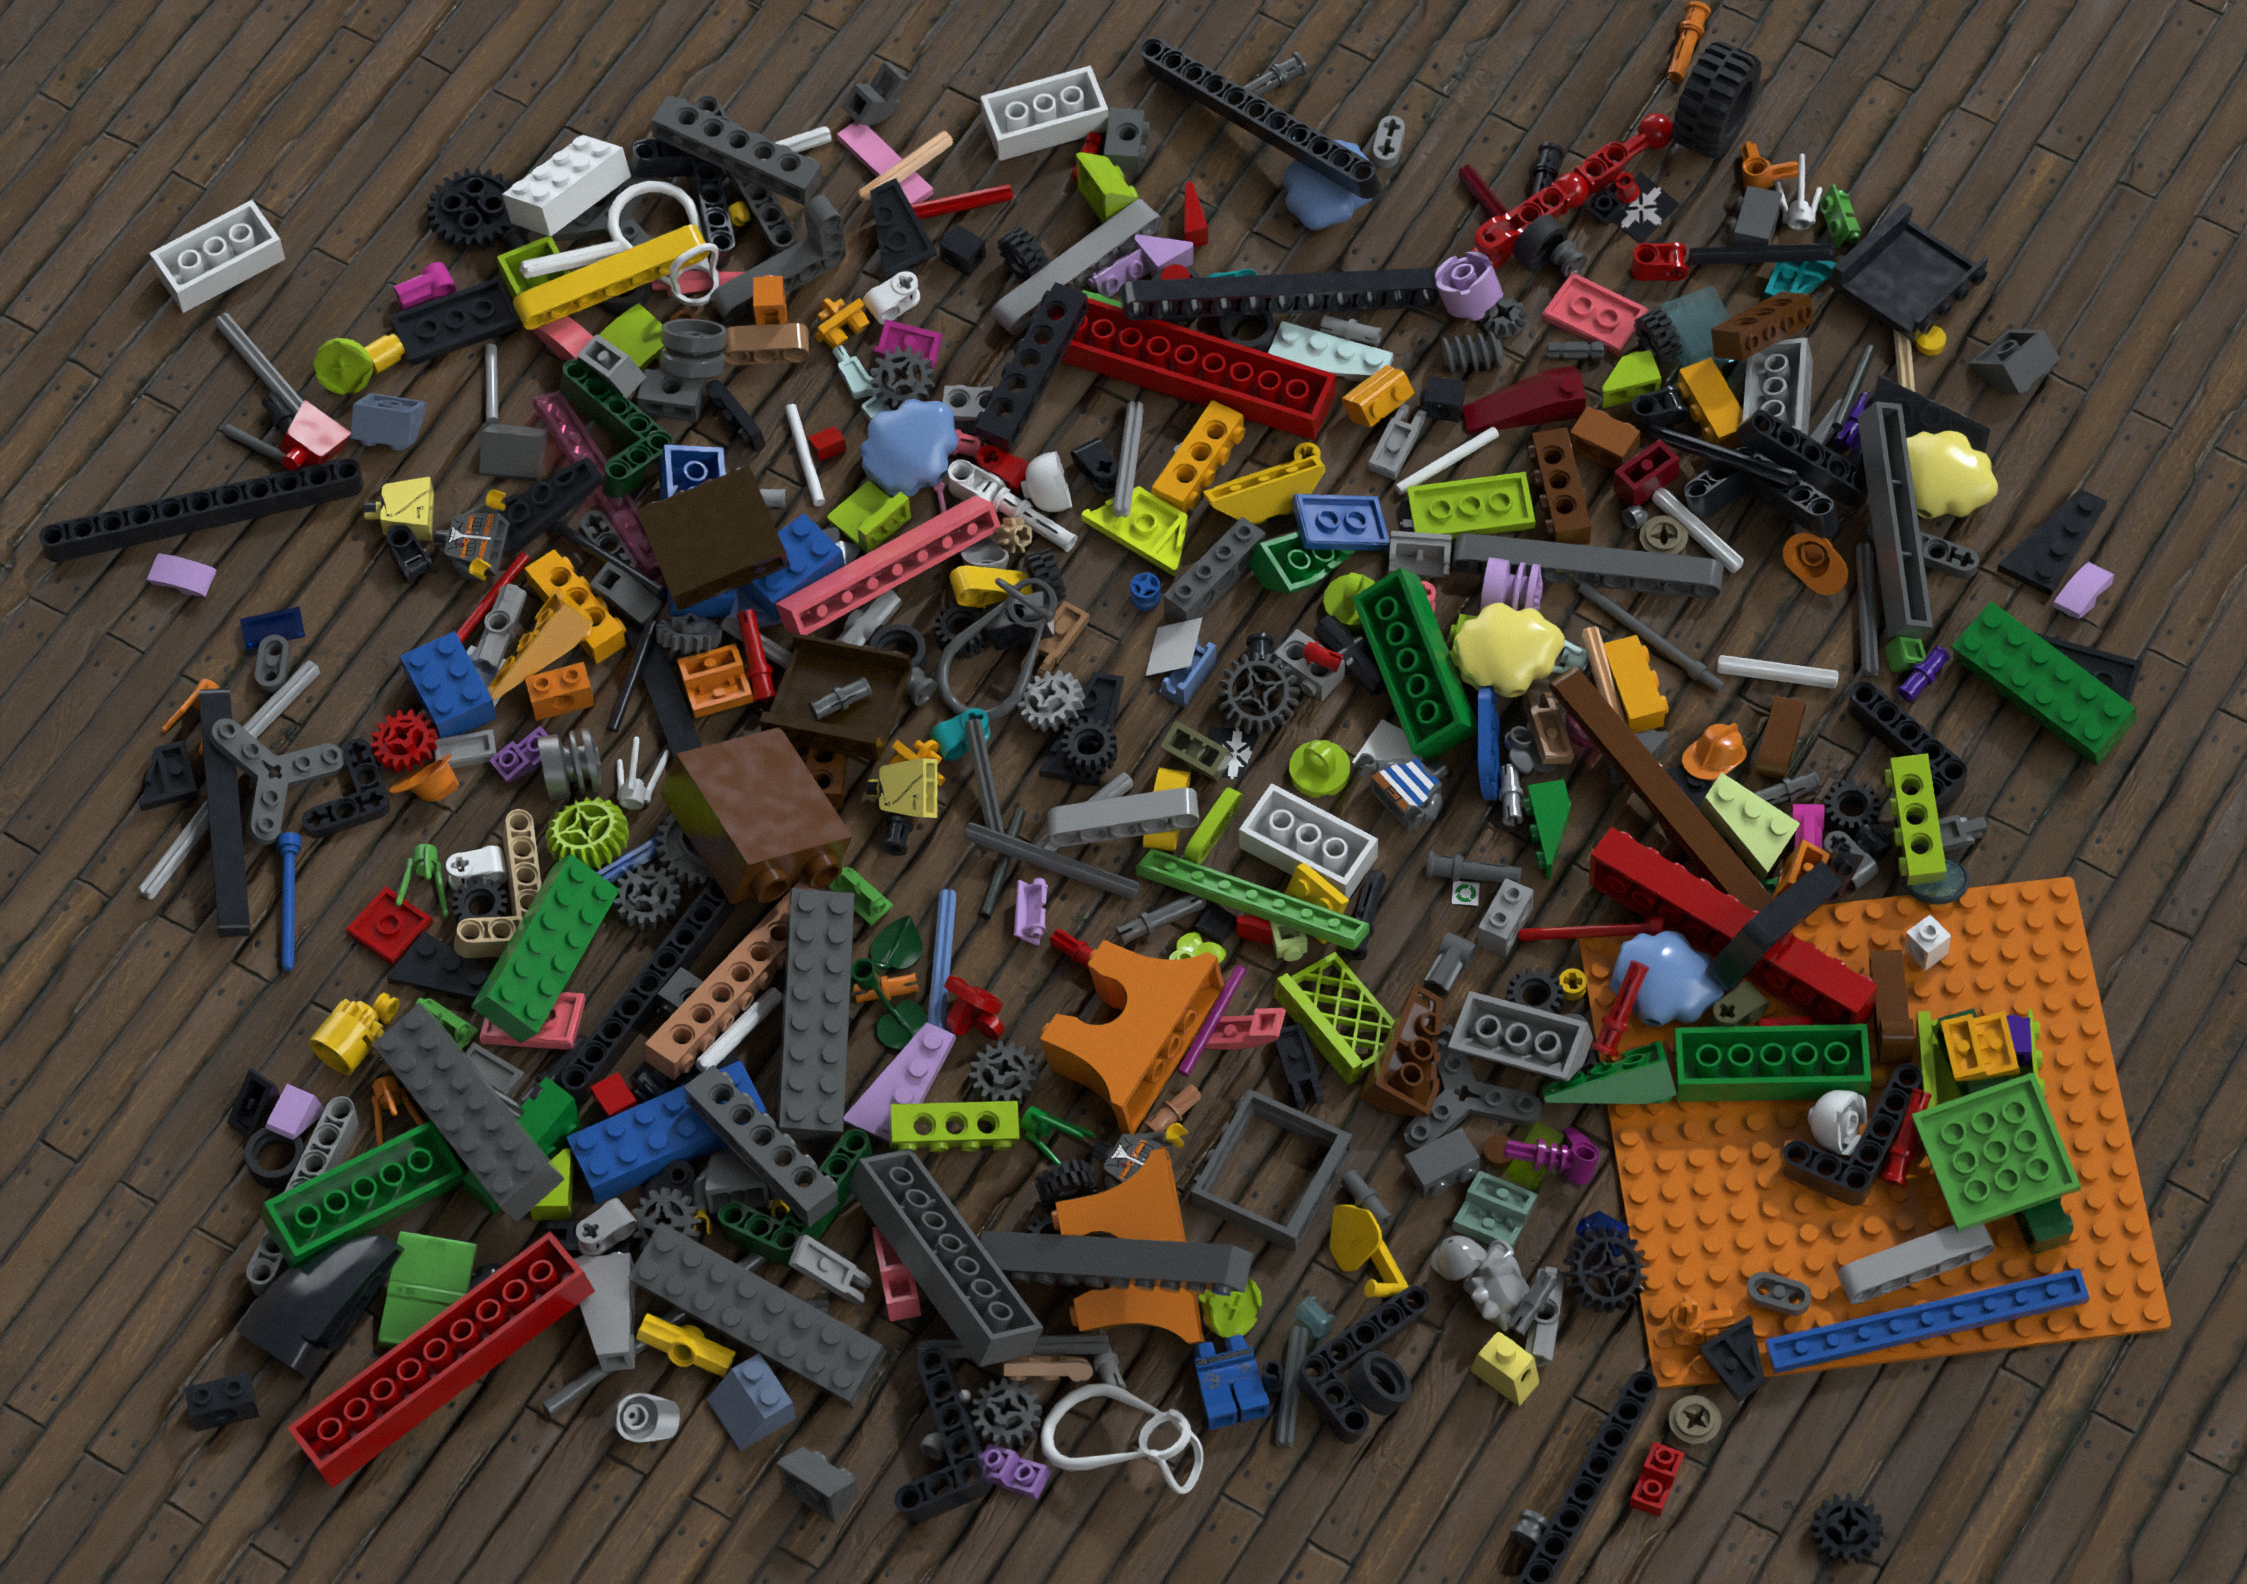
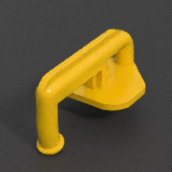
M1336 1205L1332 1216L1330 1251L1338 1266L1343 1271L1353 1272L1371 1257L1385 1283H1377L1376 1280L1370 1279L1364 1287V1294L1367 1298L1394 1297L1406 1289L1408 1284L1382 1240L1381 1229L1373 1214L1369 1210L1361 1209L1354 1205Z

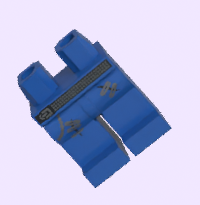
M1235 1335L1225 1339L1227 1352L1221 1354L1215 1353L1213 1342L1196 1345L1195 1374L1209 1430L1237 1424V1409L1241 1423L1270 1416V1403L1264 1391L1252 1346L1247 1347L1242 1335ZM1232 1390H1233L1235 1402H1234V1400H1233V1398H1232V1394H1231V1391H1232Z

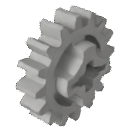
M1058 670L1055 676H1051L1049 671H1046L1045 678L1041 679L1039 676H1035L1036 683L1033 685L1028 684V692L1024 693L1022 702L1018 704L1023 719L1034 730L1040 726L1042 732H1046L1050 726H1052L1054 731H1058L1059 724L1068 727V719H1077L1076 710L1084 709L1082 700L1086 698L1078 679L1074 680L1071 673L1064 676L1061 670Z

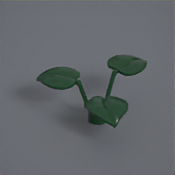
M910 915L892 922L876 936L871 945L872 960L860 958L851 966L850 994L853 992L855 984L862 990H874L889 1012L879 1019L877 1035L886 1047L894 1050H903L928 1022L924 1010L913 1001L904 1000L894 1009L878 986L880 974L877 969L888 970L892 966L896 970H906L914 966L921 958L923 952L922 940Z

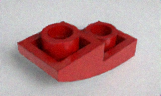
M1654 1442L1643 1465L1642 1474L1631 1496L1629 1506L1661 1517L1685 1453Z

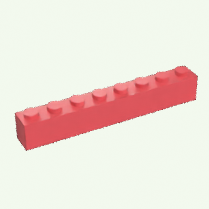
M973 496L777 602L776 607L785 630L792 634H810L997 532L996 527H1001L993 503L978 496Z

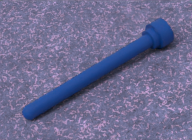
M286 832L279 834L276 838V850L283 858L282 968L285 971H291L294 968L295 857L301 851V836L296 833Z

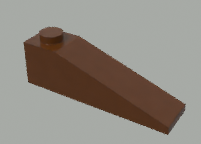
M1416 983L1412 986L1367 1076L1359 1096L1360 1099L1388 1114L1427 1117L1430 1114L1439 1091L1437 1064L1440 1062L1438 1035L1441 1033L1442 998Z

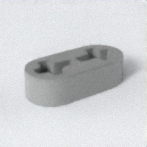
M1387 116L1379 123L1373 146V160L1379 167H1393L1399 160L1405 137V124L1401 118ZM1390 128H1396L1393 136L1389 137L1388 131H1390ZM1389 147L1390 153L1387 156H1383L1385 148Z

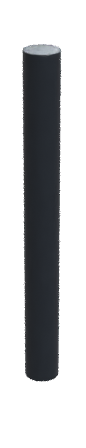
M646 620L607 726V730L618 733L656 631L658 622L655 620Z

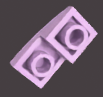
M158 553L147 580L156 586L176 588L182 594L205 597L217 570L192 560Z
M2088 562L2066 584L2054 601L2053 607L2063 611L2068 616L2080 619L2095 607L2097 596L2112 585L2114 574Z

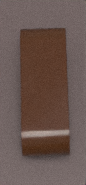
M1776 695L1757 756L1754 773L1778 779L1786 778L1804 718L1806 702Z

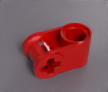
M1678 242L1641 243L1637 245L1632 257L1630 270L1632 276L1639 281H1680L1688 276V267L1684 262V257L1687 254L1686 246Z
M985 445L981 447L976 454L977 467L998 476L1005 483L1006 487L1011 490V494L1018 497L1022 492L1021 482L1026 481V469L1029 463L996 446Z

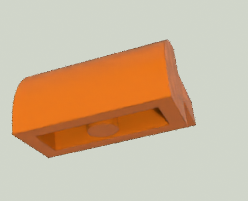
M736 643L677 660L686 696L695 718L754 702Z

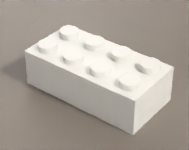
M1091 66L980 96L982 118L999 161L1084 138L1091 131L1095 133L1107 131L1109 120L1108 108Z
M582 135L574 139L573 143L562 151L555 153L543 165L536 167L524 179L514 183L502 195L512 224L551 237L629 179L631 174L623 147Z
M253 200L150 253L155 273L183 313L285 260L280 238Z
M1272 783L1239 829V847L1292 876L1296 867L1305 862L1348 899L1378 858V838Z

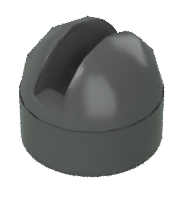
M1639 505L1630 506L1624 509L1621 514L1623 523L1630 531L1642 528L1648 520L1647 511L1643 510V507Z

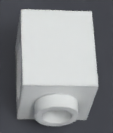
M1929 915L1906 932L1904 951L1926 971L1949 953L1951 935Z

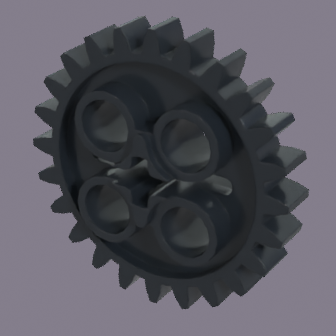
M477 167L475 173L471 174L469 169L465 168L463 176H460L455 171L453 180L444 177L445 186L436 184V193H430L429 195L431 202L427 203V217L431 231L436 232L438 240L445 239L447 247L455 242L458 251L463 245H467L468 252H471L473 247L477 245L479 250L483 251L484 244L486 243L494 248V240L498 239L503 242L502 236L504 233L512 228V226H518L511 223L502 195L512 187L511 180L503 181L502 173L493 177L492 169H488L485 174H481L480 167Z

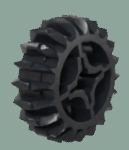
M1598 1226L1596 1228V1235L1591 1229H1587L1584 1231L1585 1239L1580 1236L1574 1238L1578 1249L1572 1246H1568L1566 1249L1573 1257L1572 1259L1566 1258L1562 1261V1264L1570 1266V1271L1562 1272V1277H1571L1572 1282L1567 1283L1565 1288L1566 1290L1577 1289L1572 1299L1578 1301L1584 1297L1582 1302L1584 1309H1589L1593 1304L1595 1313H1601L1604 1307L1608 1314L1614 1313L1615 1305L1619 1310H1625L1627 1308L1625 1299L1629 1303H1635L1637 1299L1633 1291L1643 1293L1645 1290L1638 1282L1648 1281L1649 1278L1648 1275L1641 1274V1269L1648 1268L1649 1263L1639 1261V1258L1643 1257L1646 1252L1645 1250L1635 1251L1634 1248L1638 1245L1639 1241L1632 1239L1627 1243L1629 1232L1622 1231L1618 1235L1617 1227H1609L1606 1233L1604 1226ZM1608 1244L1618 1248L1627 1262L1620 1263L1616 1261L1612 1250L1608 1248ZM1597 1245V1251L1594 1252V1262L1588 1267H1583L1587 1253ZM1600 1266L1618 1267V1270H1612L1608 1274L1592 1272V1270L1600 1269ZM1628 1272L1624 1286L1614 1294L1613 1289L1616 1288L1618 1276ZM1584 1277L1594 1278L1598 1283L1599 1289L1602 1290L1603 1296L1593 1292L1585 1282Z

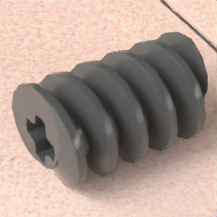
M1488 332L1485 341L1480 333H1476L1474 342H1472L1468 334H1465L1462 343L1457 336H1453L1450 345L1445 337L1440 338L1443 369L1445 366H1448L1451 374L1455 373L1456 365H1460L1463 373H1465L1469 363L1472 364L1475 371H1478L1480 362L1484 363L1486 370H1490L1492 361H1495L1498 369L1502 368L1503 349L1500 333L1496 339L1493 332Z

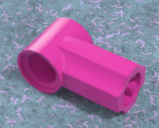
M442 262L431 263L423 269L421 275L393 286L398 302L404 310L430 299L435 300L455 293L457 290L451 275Z
M1792 804V818L1800 823L1795 831L1794 849L1803 839L1822 849L1824 805Z

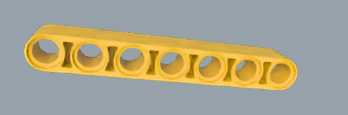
M687 225L524 291L514 298L512 304L525 329L533 330L669 275L671 265L681 254L706 242L696 225ZM707 250L689 258L677 271L704 260L710 251Z

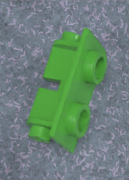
M1832 184L1819 203L1835 247L1839 249L1844 241H1849L1852 244L1859 242L1862 231L1856 218L1851 217L1854 212L1848 194L1844 193L1843 190L1837 191L1835 184Z
M843 867L842 873L828 886L833 892L855 893L854 911L871 926L894 906L851 867Z
M419 998L414 1005L415 1007L420 1002L437 1017L462 1050L479 1031L431 998L425 1000Z

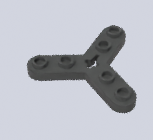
M631 174L629 179L610 192L603 206L590 207L551 237L555 242L607 236L612 241L607 228L608 211L615 198L628 187L645 181H652L653 178H639ZM645 194L635 196L626 203L619 216V228L622 236L633 247L652 240L632 218Z
M219 719L215 722L209 733L212 745L255 780L248 834L255 843L260 845L273 843L280 833L288 787L333 776L340 771L345 761L342 750L330 743L276 756L232 719ZM275 769L278 775L270 779L267 775L269 771L271 772Z
M1443 1025L1441 1026V1033L1438 1035L1440 1062L1437 1064V1073L1444 1091L1435 1099L1430 1114L1427 1117L1417 1116L1408 1124L1404 1132V1143L1406 1148L1413 1152L1449 1134L1468 1115L1520 1126H1530L1536 1123L1541 1116L1540 1100L1529 1092L1475 1081L1467 1055L1448 1048L1454 1028ZM1462 1091L1468 1092V1097L1465 1098V1101H1459L1458 1095Z

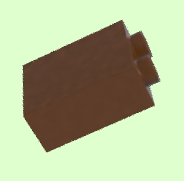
M781 727L676 753L660 794L731 904L756 897L762 903L774 901L781 897L789 888H793L800 880L809 883L812 888H822L834 882L842 873L843 866L841 862L853 836Z

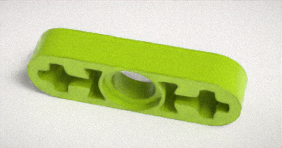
M1230 787L1223 791L1190 839L1184 852V858L1199 865L1205 860L1238 812L1243 801L1242 793Z

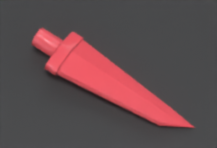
M687 270L677 279L682 295L710 290L714 287V281L709 273L705 271ZM717 271L719 274V286L745 272ZM661 279L652 281L653 291L667 290L668 298L673 297L669 285Z

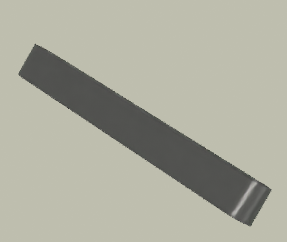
M1470 533L1460 534L1456 537L1452 562L1455 570L1477 575H1485L1489 557L1509 560L1510 574L1516 575L1520 563L1526 562L1525 576L1530 577L1532 565L1539 564L1541 565V577L1544 582L1581 585L1583 582H1586L1592 587L1705 599L1720 596L1724 566L1720 561L1710 558ZM1570 572H1573V578L1570 577Z

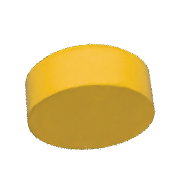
M1933 326L1927 335L1922 334L1916 340V347L1925 355H1937L1945 348L1946 334L1941 328Z

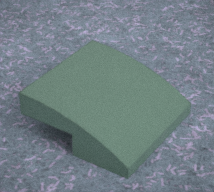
M1479 1171L1467 1191L1465 1202L1453 1221L1452 1230L1489 1245L1494 1240L1502 1239L1508 1242L1512 1249H1514L1533 1210L1538 1194Z

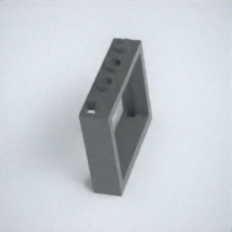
M1249 1089L1244 1100L1241 1099L1239 1103H1236L1233 1110L1234 1118L1230 1125L1226 1123L1219 1134L1218 1140L1220 1142L1216 1150L1211 1149L1208 1152L1204 1161L1205 1169L1201 1176L1197 1174L1193 1179L1194 1184L1190 1189L1192 1193V1206L1296 1252L1353 1149V1135ZM1254 1115L1330 1148L1287 1228L1210 1194Z

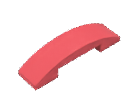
M1284 1008L1255 1009L1254 1015L1222 1016L1205 1049H1246L1271 1043L1279 1038L1286 1011Z

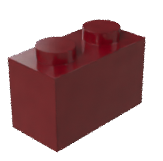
M1659 439L1614 471L1613 491L1629 507L1633 505L1640 506L1651 498L1653 493L1660 487L1665 488L1678 479L1680 458Z

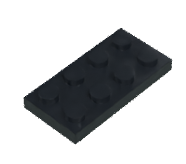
M501 276L390 315L392 324L405 349V354L411 367L521 328L520 319Z

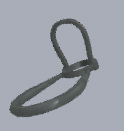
M996 578L995 583L1008 593V599L959 633L944 648L937 664L936 683L943 702L955 715H960L971 708L959 702L953 695L948 682L949 667L954 655L1005 608L1008 609L1010 617L1017 624L1026 628H1035L1037 631L1011 695L1000 705L984 710L987 713L988 722L1007 715L1021 702L1030 681L1044 625L1054 619L1057 609V597L1054 589L1047 582L1038 578H1027L1013 586L1001 578ZM1030 584L1043 586L1050 596L1049 609L1047 610L1020 593V590ZM1015 598L1042 615L1043 618L1035 622L1021 620L1016 615L1014 609Z

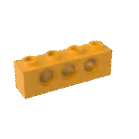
M1212 400L1152 486V494L1185 514L1190 509H1195L1205 487L1209 488L1214 481L1215 472L1218 467L1226 464L1234 444H1239L1243 439L1246 430L1243 427V414Z
M554 549L525 567L528 585L544 603L547 602L559 587L577 604H582L580 607L591 616L594 624L599 625L593 627L590 636L584 642L579 641V645L597 665L626 646L624 637L626 628L617 616L613 618L608 613L609 609L605 601L600 596L596 598L591 593L592 589L583 576L579 578L574 573L575 570L570 560L566 556L561 558Z

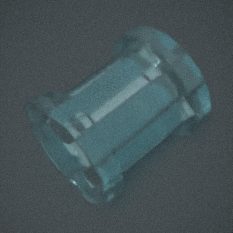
M1312 1295L1298 1305L1293 1316L1297 1320H1302L1313 1330L1312 1335L1318 1339L1331 1330L1337 1317L1332 1313L1328 1314L1317 1304L1318 1299Z

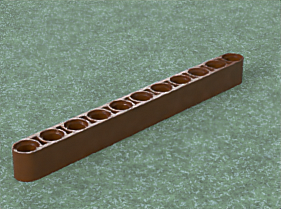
M1571 667L1549 683V688L1558 702L1717 890L1725 895L1730 894L1736 897L1745 907L1759 912L1774 901L1773 897L1578 667Z

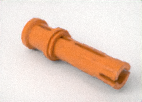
M1690 1L1686 5L1685 19L1678 28L1680 38L1666 73L1667 79L1671 82L1681 83L1684 81L1695 44L1704 34L1703 25L1705 20L1709 18L1711 10L1708 5L1700 1Z

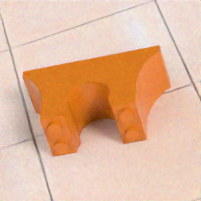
M1103 940L1099 948L1094 949L1089 956V970L1097 996L1112 1008L1123 1010L1122 1014L1114 1021L1104 1025H1089L1080 1021L1077 1017L1055 1014L1052 1021L1043 1027L1040 1040L1050 1070L1074 1080L1097 1093L1115 1113L1120 1133L1134 1135L1192 1043L1193 1038L1202 1027L1225 985L1217 956L1205 952L1186 959H1157L1134 953Z
M1165 1148L1152 1150L1144 1165L1132 1177L1118 1186L1095 1195L1056 1202L1057 1210L1052 1211L1054 1228L1058 1232L1061 1231V1235L1094 1237L1101 1234H1109L1123 1239L1186 1242L1170 1153ZM1129 1285L1128 1290L1114 1287L1104 1290L1093 1289L1074 1298L1075 1306L1070 1307L1073 1326L1079 1327V1331L1084 1333L1127 1325H1148L1170 1330L1191 1345L1205 1343L1197 1295L1186 1291L1185 1288H1180L1179 1293L1161 1290L1160 1287H1154V1291H1145L1135 1288L1134 1285Z

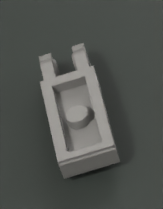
M1405 404L1400 406L1395 417L1391 418L1369 460V471L1396 480L1425 421V411L1419 410L1412 423L1408 424L1404 421L1409 414V406Z
M808 1235L799 1237L788 1265L838 1296H841L842 1299L849 1303L862 1306L865 1296L849 1286L851 1282L859 1287L869 1288L872 1283L871 1277L858 1270L855 1264Z

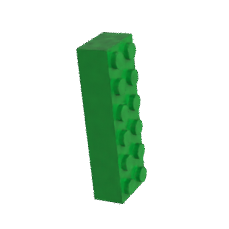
M1400 567L1352 597L1412 753L1431 761L1478 733L1477 721L1420 577Z
M1992 601L1952 645L1956 661L2097 766L2137 721L2136 708Z
M572 854L554 864L471 1007L520 1044L536 1035L617 896L619 889Z
M1867 1024L1675 1028L1673 1048L1677 1092L1676 1102L1816 1100L1834 1090L1852 1091L1862 1095L1865 1099L1869 1098L1871 1071Z
M430 1120L264 1202L260 1217L289 1267H292L322 1248L333 1243L355 1238L458 1187L464 1173L436 1125Z

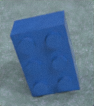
M805 513L777 532L791 566L740 586L775 622L780 619L776 607L777 602L845 566L843 551Z
M455 631L400 655L404 675L428 719L432 720L439 739L464 734L497 719L493 699Z

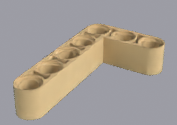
M516 809L508 813L502 836L512 916L468 918L459 922L456 929L454 949L458 955L464 958L500 957L527 912L523 907H530L541 888L534 823L532 816L525 810ZM516 854H523L526 857H520ZM521 880H524V881H527V882H529V883L526 884V883H522V882H520V881H521ZM496 935H501V936H503V937H505V938L501 939V938H497V937H495V936H496ZM464 937H472L474 940H467Z

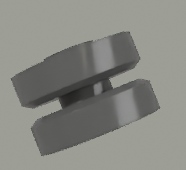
M679 319L664 323L661 329V342L666 347L660 352V368L662 371L688 378H707L722 374L725 370L726 357L724 352L721 351L726 345L727 330L725 326L716 322L699 319Z

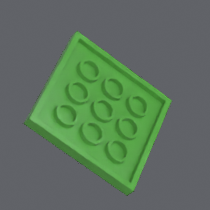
M2034 1072L1912 1114V1120L1958 1233L2081 1191V1185Z

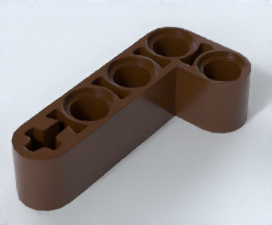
M1902 950L1869 951V975L1874 983L1878 985L1873 1014L1878 1062H1911L1915 1038L1913 1019L1909 1018Z

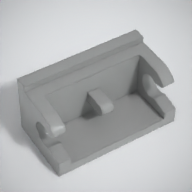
M1391 531L1389 574L1401 567L1419 577L1449 579L1452 535Z

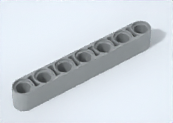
M1138 199L1132 202L1000 299L993 307L991 316L1011 335L1014 336L1028 328L1031 317L1034 314H1038L1044 293L1047 290L1050 291L1055 282L1079 290L1088 283L1087 280L1091 278L1090 275L1092 273H1097L1107 266H1112V263L1125 256L1126 252L1135 249L1136 234L1152 236L1156 233L1162 224V217L1143 200Z
M339 1096L329 1101L284 1192L340 1165L359 1124L354 1104L349 1098ZM340 1114H348L345 1118H337ZM329 1140H335L331 1145H323ZM315 1167H322L318 1172H310ZM267 1228L246 1271L251 1289L258 1297L282 1273L289 1269V1265L281 1251L276 1254L270 1253L275 1248H278ZM269 1275L268 1279L257 1281L259 1277Z

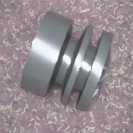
M589 728L581 729L584 743L580 744L576 743L574 731H569V746L564 747L557 734L537 738L550 801L570 797V783L572 782L577 783L581 795L586 794L584 780L591 779L593 792L601 791L602 767L597 743L590 734Z

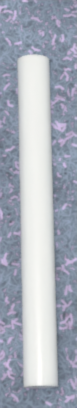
M789 404L785 407V411L814 506H822L825 503V499L799 413L795 404Z
M1495 427L1489 428L1395 485L1396 491L1400 495L1406 493L1407 487L1421 484L1498 438V431Z

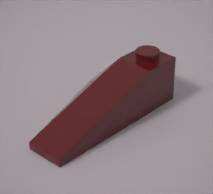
M1575 366L1543 370L1463 406L1462 410L1467 434L1484 432L1491 427L1501 430L1579 419L1586 408V395L1581 373Z

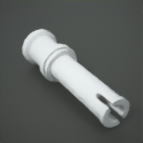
M1003 487L995 496L992 503L996 512L1001 511L1010 518H1025V525L1032 527V530L1063 548L1066 552H1069L1074 547L1077 535L1070 533L1054 521L1035 511L1033 505L1028 500L1022 501L1011 494V490L1007 487Z

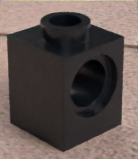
M958 224L950 232H946L940 239L941 261L968 277L986 258L985 240Z
M1430 376L1428 387H1422L1420 395V405H1424L1426 417L1460 422L1465 399V382Z

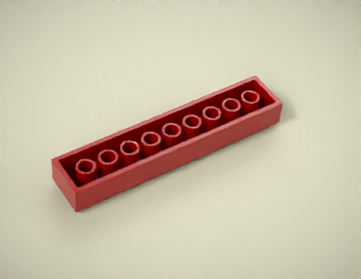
M1088 298L1089 310L1061 362L1208 407L1210 402L1214 400L1243 414L1244 419L1315 441L1336 395V374L1162 320H1129L1124 317L1122 308ZM1054 316L1051 319L1059 320L1062 316ZM1041 340L1038 344H1046L1049 340Z
M1611 827L1591 853L1589 885L1646 919H1651V916L1665 915L1668 931L1681 933L1692 947L1700 952L1709 954L1712 959H1715L1736 934L1759 913L1757 910H1750L1742 905L1736 897L1730 894L1725 895L1715 889L1706 879H1698L1688 873L1681 864L1672 863L1663 858L1654 848H1646L1636 842L1627 832H1620ZM1792 932L1775 944L1744 977L1822 1025L1867 1024L1874 1014L1878 985L1867 975L1854 972L1842 960L1829 957L1821 952L1815 944L1802 941L1794 936Z
M548 1232L288 1426L287 1429L333 1489L593 1294L595 1290L584 1271L554 1235Z

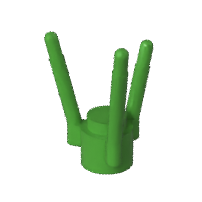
M420 844L413 849V858L407 859L406 872L398 893L396 906H401L414 870L418 875L424 876L426 880H430L431 875L434 873L442 914L447 919L449 912L441 876V863L437 861L438 850L433 845Z

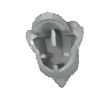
M1497 1239L1491 1242L1486 1252L1487 1258L1477 1267L1473 1276L1464 1283L1463 1288L1471 1295V1299L1484 1319L1497 1323L1503 1331H1507L1509 1329L1507 1323L1510 1322L1522 1303L1520 1298L1523 1293L1527 1294L1530 1289L1521 1276L1516 1259L1512 1256L1514 1251L1511 1245L1505 1240Z

